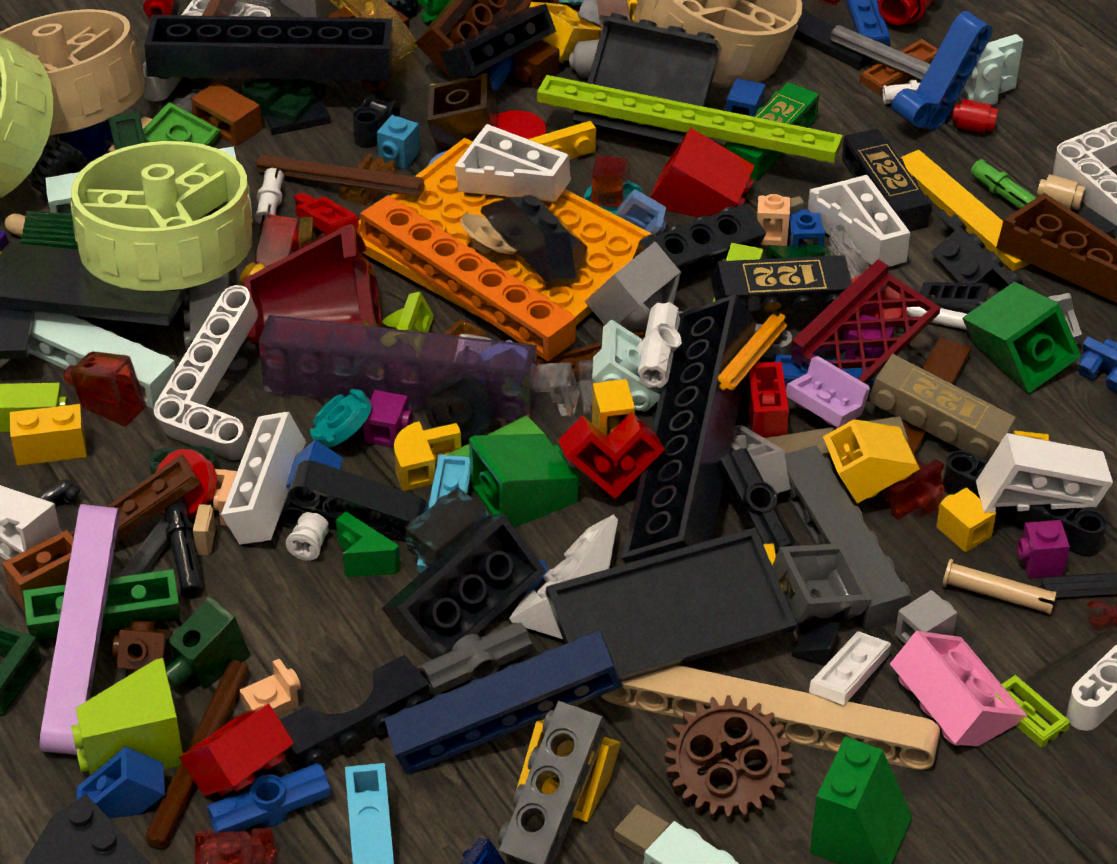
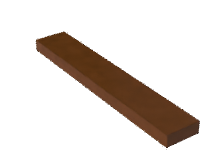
M939 338L922 369L954 385L970 357L971 347ZM901 419L908 437V444L914 457H916L928 432ZM898 481L894 485L900 486L902 481Z

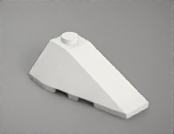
M614 514L585 530L564 553L566 559L543 576L546 583L536 593L535 590H531L521 600L509 618L512 623L521 622L525 628L563 639L545 593L546 587L609 569L618 522Z

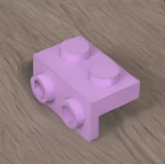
M819 356L811 359L807 374L787 383L786 386L787 397L795 401L799 407L810 410L823 418L827 424L838 428L862 416L870 391L868 385Z

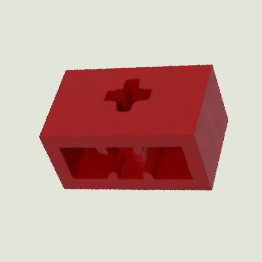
M782 362L756 363L747 374L746 386L751 431L763 438L787 435L789 408Z

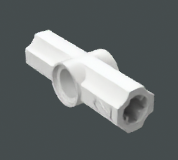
M657 302L651 308L645 338L637 346L638 354L641 357L638 368L640 383L648 388H662L668 382L673 352L682 343L680 334L677 332L680 321L678 307L670 302L662 304Z

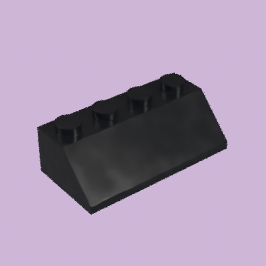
M504 514L485 516L381 609L407 641L433 660L451 652L455 643L462 637L469 634H478L539 579L546 570Z
M87 794L52 816L25 860V864H151Z

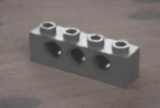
M558 701L555 710H550L547 713L542 729L545 735L540 747L536 746L528 761L530 773L525 785L520 784L515 792L513 806L516 808L510 822L506 821L499 832L498 844H500V848L498 851L505 857L522 864H555L609 727L603 716ZM567 740L574 741V749L571 754L565 757L557 756V748L562 742ZM552 777L559 778L560 784L554 793H542V786L547 779ZM538 814L544 815L545 822L543 827L539 831L528 832L527 824L530 818Z

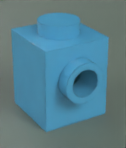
M391 115L377 131L379 161L406 170L420 153L419 123Z

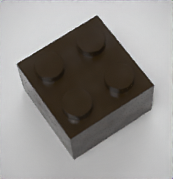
M488 73L429 85L427 122L437 150L452 148L463 138L474 141L486 124L494 127L497 126V100Z

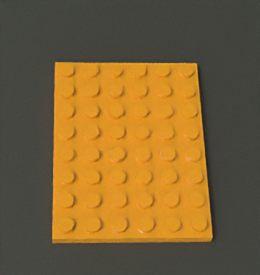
M463 138L416 175V177L424 179L425 190L422 192V195L415 196L401 193H393L391 197L400 203H404L420 216L427 218L443 231L450 233L466 246L473 248L489 261L496 263L515 278H519L538 293L545 295L561 308L571 312L576 317V325L592 312L585 300L616 272L628 264L636 252L639 241L645 236L652 234L564 189L556 201L541 200V202L553 210L588 246L574 283L548 285L518 252L515 254H504L491 250L489 254L479 251L473 245L475 240L467 234L460 223L464 214H475L486 218L480 212L482 206L508 197L458 192L455 165L473 142L467 138ZM360 219V220H359V227H357V230L359 231L360 235L362 236V231H361V219ZM363 238L367 250L362 253L480 317Z

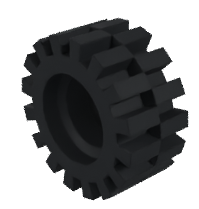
M55 140L54 143L51 141L47 142V148L43 149L39 160L28 175V179L31 180V186L46 197V178L53 177L61 165L62 168L56 176L80 172L86 167L85 164L88 163L87 158L84 157L85 155L65 141Z

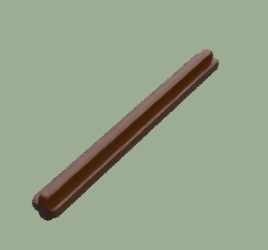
M260 155L256 160L259 173H265L269 168H276L275 175H278V171L281 170L285 177L415 196L422 195V192L425 190L422 177L269 155Z
M232 660L229 662L186 751L225 724L240 693V689H242L249 674L248 665L244 661ZM180 762L145 834L146 843L151 847L163 849L167 845L196 785L182 762Z

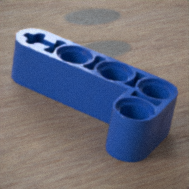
M969 11L960 13L952 23L917 90L905 88L898 92L892 102V111L915 127L936 130L941 127L992 36V26Z

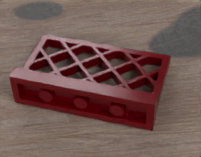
M878 259L792 340L791 360L802 367L806 363L810 365L811 359L816 357L820 351L835 350L836 360L827 362L841 370L861 368L862 375L858 380L867 385L882 370L892 354L897 356L940 314L941 307L888 273V265ZM887 287H890L900 294V299L881 300V293ZM907 307H921L927 312L922 317H908ZM902 308L903 318L884 319L883 309ZM878 309L879 319L860 320L859 314L863 310ZM904 327L905 334L901 337L887 338L885 328ZM861 329H881L882 338L862 339ZM842 330H857L858 340L839 341L838 334ZM883 347L884 354L880 358L865 359L864 348ZM859 349L860 359L841 360L840 350Z

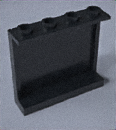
M612 13L610 17L600 16L603 28L587 83L706 107L722 49L715 36L705 32H698L697 35L688 34L685 29L677 26H669L668 29L657 27L656 23L649 20L641 19L639 23L628 21V17ZM574 110L572 117L576 125L591 121L596 127V131L675 149L686 135V132L671 131L662 127L642 125L628 120L613 119L589 112L583 113L578 110Z

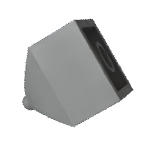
M654 242L616 272L585 302L604 325L612 319L630 332L644 331L647 329L650 310L657 302L661 304L668 302L674 304L681 271L661 247Z

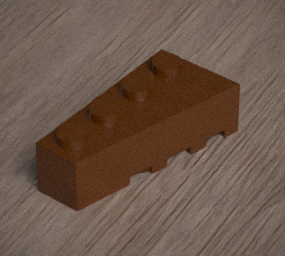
M1046 193L1041 194L1003 220L996 246L997 249L1117 303V241Z

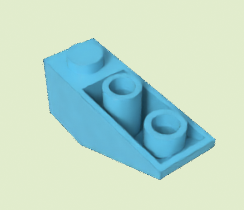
M385 763L345 767L353 864H394Z

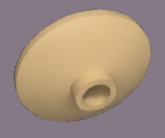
M464 214L460 223L467 234L475 240L473 245L479 251L489 254L491 250L504 254H515L517 252L487 218L475 214Z

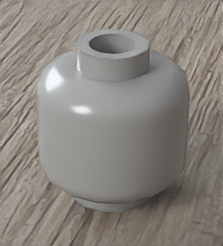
M599 39L578 42L574 52H571L569 55L570 67L572 70H576L577 75L581 79L589 78Z

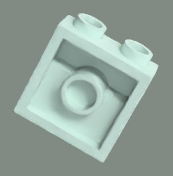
M1018 34L987 44L959 95L961 102L963 99L993 105L997 103L1000 93L1016 88L1023 39Z
M611 319L603 327L602 349L593 357L592 379L597 383L627 379L635 410L646 412L659 401L661 388H648L640 383L638 368L641 357L638 354L637 346L642 339Z

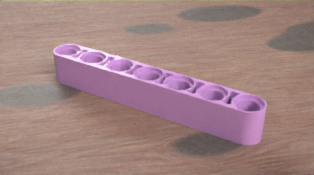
M81 504L79 507L40 733L39 748L42 752L77 755L71 725L79 724L76 707L88 701L91 696L118 531L119 508Z

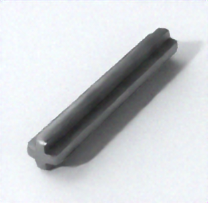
M837 25L831 32L830 39L833 42L920 80L923 79L930 66L927 62L843 26Z

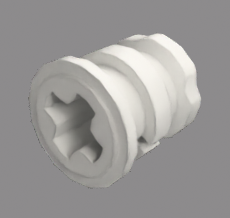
M303 513L298 519V525L294 527L292 533L286 539L287 550L301 560L311 561L316 559L320 554L324 538L329 532L328 521L317 513Z

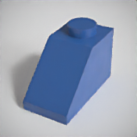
M124 747L77 786V800L87 794L108 818L140 815L165 795L163 763L128 747Z

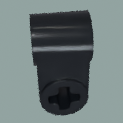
M368 95L361 106L353 113L354 143L364 148L377 146V131L391 115L399 117V102L392 101L388 103L378 100L375 95Z

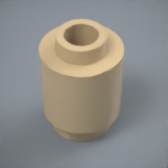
M1049 174L1047 180L1041 179L1036 197L1046 193L1070 210L1079 211L1085 186L1078 185V181Z

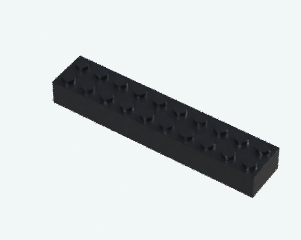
M737 294L679 314L680 321L677 332L680 334L682 343L673 352L669 379L661 388L652 430L656 433L665 450L641 473L621 557L625 564L712 540L725 478L717 462L730 453L745 380L744 377L734 390L726 388L723 391L719 388L721 383L717 377L754 335L756 320Z

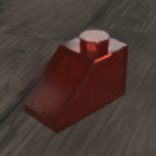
M596 155L592 172L591 202L593 204L609 207H619L625 199L631 171V163L628 159Z

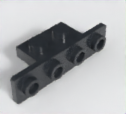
M943 209L937 213L952 234L935 247L931 254L959 283L986 284L995 276L1005 287L1013 282L1023 285V282L1012 270L1006 273L1002 269L1004 263L993 251L987 254L983 250L986 246L974 232L968 235L964 231L967 227L957 215L954 214L950 217Z

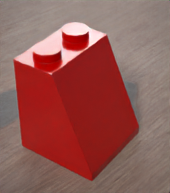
M690 127L665 164L650 194V198L665 206L666 211L698 218L704 215L710 217L720 213L729 206H734L735 208L744 204L745 198L741 197V195H746L754 181L750 178V175L755 165Z

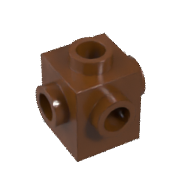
M132 621V627L121 629L119 635H116L113 641V657L117 658V668H127L128 675H131L150 662L163 658L166 668L171 664L172 650L168 642L173 635V630L154 629V622Z

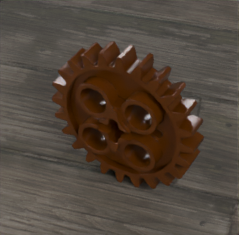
M727 695L725 704L719 706L717 700L711 697L709 709H705L698 702L696 703L695 717L686 711L683 713V721L686 726L674 723L673 733L677 737H667V747L673 750L665 753V762L672 764L666 769L667 778H677L672 783L673 792L685 790L682 795V803L684 805L693 800L696 801V814H699L707 807L710 809V820H714L718 812L721 811L724 812L726 821L730 822L733 812L738 811L740 817L745 821L747 820V809L752 808L760 815L762 814V801L772 806L775 804V796L772 791L784 793L785 784L780 779H790L791 770L785 766L792 764L793 754L784 752L790 748L791 741L789 738H780L784 734L783 724L772 727L775 716L773 712L764 717L761 716L762 704L758 703L750 710L747 709V698L743 697L739 705L735 706L732 703L731 696ZM735 727L742 729L746 734L741 738L734 739L729 737L726 731ZM754 741L759 742L758 746L753 745L749 747L750 743ZM701 745L709 747L712 752L708 756L698 757L692 753V750ZM727 754L729 758L735 757V762L731 763L727 758L722 759V755ZM750 760H760L766 766L760 771H752L745 764ZM708 770V772L704 775L698 774V771ZM717 778H725L732 783L730 787L724 790H718L711 785L712 781Z

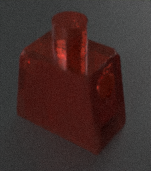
M92 351L76 365H70L65 370V383L75 387L81 406L92 413L126 427L146 407L130 356Z

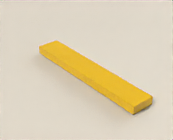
M917 150L900 157L903 159L905 167L911 176L916 178L922 192L929 196L930 200L941 210L943 209L950 217L954 214L957 215L967 227L965 230L969 234L974 232L984 243L985 248L990 252L993 251L1008 268L1014 272L1030 264L996 248L1003 220L924 153Z

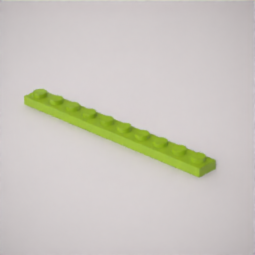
M546 75L537 91V102L554 107L574 109L583 113L589 112L613 119L628 120L642 125L662 127L671 131L687 133L691 127L706 137L725 140L729 143L754 146L758 149L783 152L788 155L803 156L822 162L834 163L842 145L843 135L550 75Z

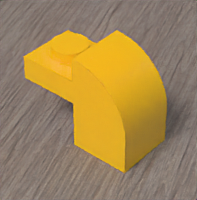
M420 421L406 426L398 433L394 442L395 470L402 491L433 484L438 454L447 455L461 448V432L457 423L423 431Z

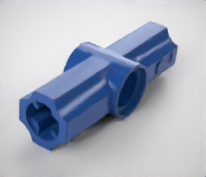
M316 763L280 778L275 775H262L251 783L249 790L212 803L206 807L212 828L216 836L221 839L257 824L265 827L277 826L284 822L288 812L331 796V790L322 766Z

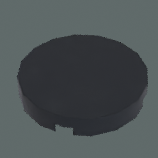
M454 374L443 377L433 385L427 397L425 413L433 428L457 423L461 432V442L469 441L470 437L482 435L487 431L494 417L495 402L490 390L481 381L469 375Z

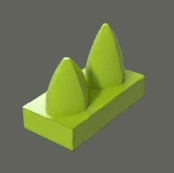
M421 292L409 294L404 308L395 311L382 321L386 326L396 328V330L384 337L380 344L388 350L401 351L407 362L419 360L434 318Z

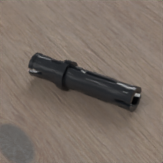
M182 496L165 508L168 523L165 532L173 548L180 584V594L182 597L189 599L202 595L204 587L201 581L193 541L194 525L189 521L187 502Z

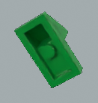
M348 512L343 513L336 519L338 544L345 550L343 553V564L346 577L397 574L401 570L399 545Z

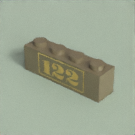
M894 354L890 356L877 376L867 399L868 402L897 417L900 416L901 419L939 439L988 461L1006 433L1009 432L1016 418Z

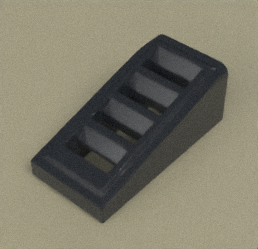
M924 282L920 294L943 309L968 314L987 301L989 285L984 283ZM929 294L935 295V298H928Z

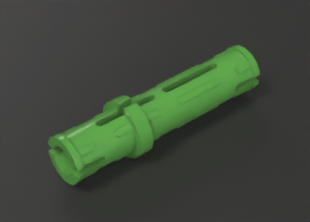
M978 160L971 168L970 175L977 178L988 186L992 194L995 196L1001 195L1018 209L1036 198L1013 182L1009 174L1004 171H997L986 163L985 160Z

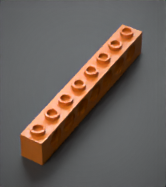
M387 195L360 213L362 238L546 361H550L576 342V317L571 312L561 308L545 295L538 293L519 278H515L496 263L489 261L473 248L466 246L450 233L431 223L427 218L420 216L404 203H400L390 195Z

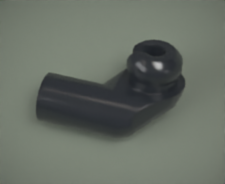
M64 478L44 488L37 498L55 503L61 496L67 503H72L80 493V488L72 483L73 480Z

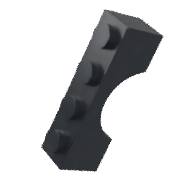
M405 654L372 671L373 690L368 699L359 707L344 713L327 714L305 706L280 719L294 742L283 753L286 756L285 760L295 772L316 763L323 768L328 762L345 753L355 751L367 741L387 734L388 730L384 718L392 716L402 709L411 708L430 700L429 683Z

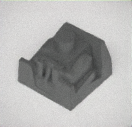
M843 543L779 548L772 566L779 582L784 581L783 591L791 605V611L797 623H802L804 620H810L813 617L828 619L835 616L838 612H841L844 620H849L862 614L872 601Z

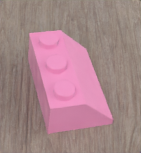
M915 631L890 663L899 675V682L914 693L920 701L921 709L936 720L942 728V735L954 745L978 747L1019 724L1022 718L1027 717V714L962 637ZM995 693L1001 698V700H999L995 696Z

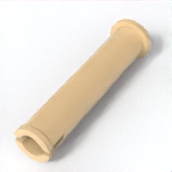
M953 559L949 560L942 587L946 588L947 584L1051 615L1053 605L1039 601V598L1054 602L1057 594L1056 591L1052 592L954 564Z

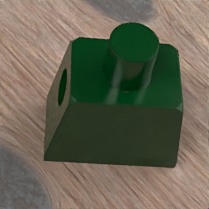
M210 596L170 637L168 644L175 660L165 669L169 685L174 689H177L189 677L201 688H207L223 676L229 662L232 660L243 662L251 655L235 616Z

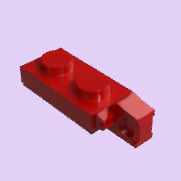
M304 192L293 196L296 205V215L328 235L346 225L353 224L356 228L359 227L357 214L324 196L315 199Z

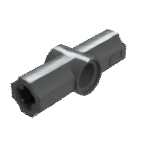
M515 622L482 638L477 634H469L462 637L455 643L451 652L418 666V671L429 683L430 695L435 696L468 680L473 681L496 673L499 666L532 652V642L523 624Z

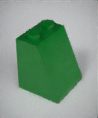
M1013 282L962 318L973 344L1028 394L1081 357L1060 304L1016 282Z
M545 434L477 435L469 438L470 486L490 515L504 514L513 527L516 528L578 502V487L581 485L580 476L574 467H569L563 458L560 448L557 445H553Z
M845 736L816 796L810 854L837 864H893L912 821V814L884 751Z

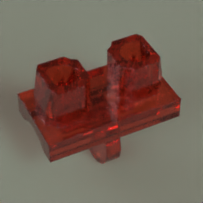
M935 459L925 465L916 460L920 470L912 473L907 479L898 481L881 490L882 497L890 502L891 515L900 519L921 507L930 512L939 508L942 501L941 495L945 492L944 484L941 480V471L944 469V463Z

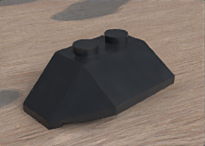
M532 195L508 197L482 206L480 212L548 285L575 282L588 246L540 199Z

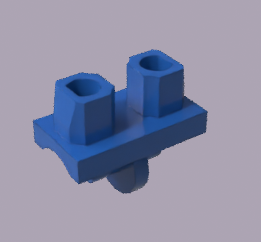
M1088 336L1083 343V356L1078 365L1079 373L1089 379H1095L1101 369L1110 373L1106 378V386L1117 392V342L1107 338L1103 344Z

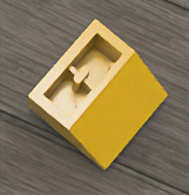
M853 419L823 436L838 475L857 504L867 498L876 496L881 490L898 481L907 479L912 473L920 470L906 437L898 426Z

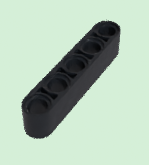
M964 450L950 453L946 459L942 483L945 492L949 495H954L967 487L980 498L976 480L987 465L988 460ZM1050 504L1029 505V511H1018L1016 506L996 507V517L1021 529H1024L1025 523L1061 520L1070 546L1069 551L1077 555L1092 557L1097 555L1102 548L1107 520L1102 513L1093 508L1051 509Z

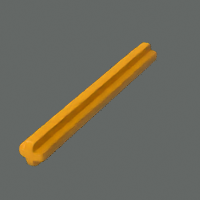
M775 314L770 315L718 375L717 379L721 383L719 385L721 390L724 391L726 388L734 390L785 330L787 324L783 321L786 318L783 314L779 316Z

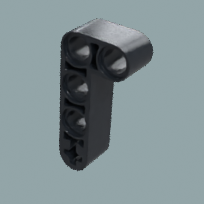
M307 460L300 462L296 467L283 504L280 519L285 526L294 529L298 525L299 517L306 512L319 513L334 519L348 512L382 535L411 543L420 540L423 535L429 505L423 498L316 461Z

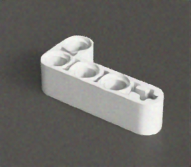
M1117 644L1079 679L1072 688L1066 717L1070 724L1079 730H1093L1117 708Z

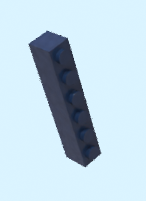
M599 630L592 634L580 636L575 641L555 649L546 650L540 655L521 663L509 665L504 670L487 677L475 679L465 686L448 693L439 694L433 699L414 707L402 709L398 713L384 718L394 755L408 775L526 727L536 721L543 720L550 710H555L558 701L577 706L619 689L623 685L610 650Z

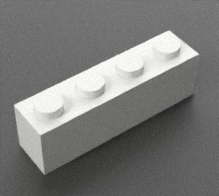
M289 411L257 418L222 510L221 516L239 545L272 539L289 489L286 487L294 458L304 449L306 443Z

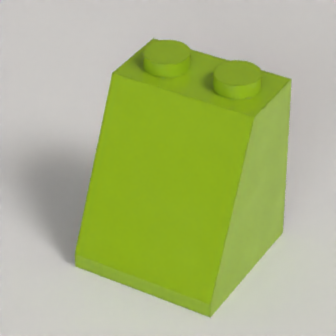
M163 658L150 662L76 707L79 724L71 725L81 773L89 771L91 776L124 747L162 762L164 770L179 766L181 762L179 756L183 754Z

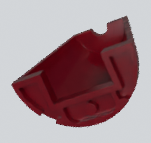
M353 224L346 225L244 278V287L248 289L258 310L257 320L247 335V339L251 343L365 355L375 353L378 350V344H374V342L381 339L382 336L380 295L373 264L368 263V259L362 254V252L367 250V247Z

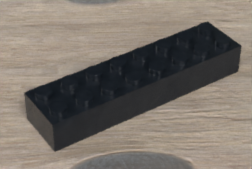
M152 15L144 44L147 77H158L160 79L187 77L194 80L202 77L218 78L221 80H229L231 78H248L249 80L270 78L281 81L292 79H308L310 81L334 79L342 82L352 80L381 82L383 80H390L393 56L392 19Z

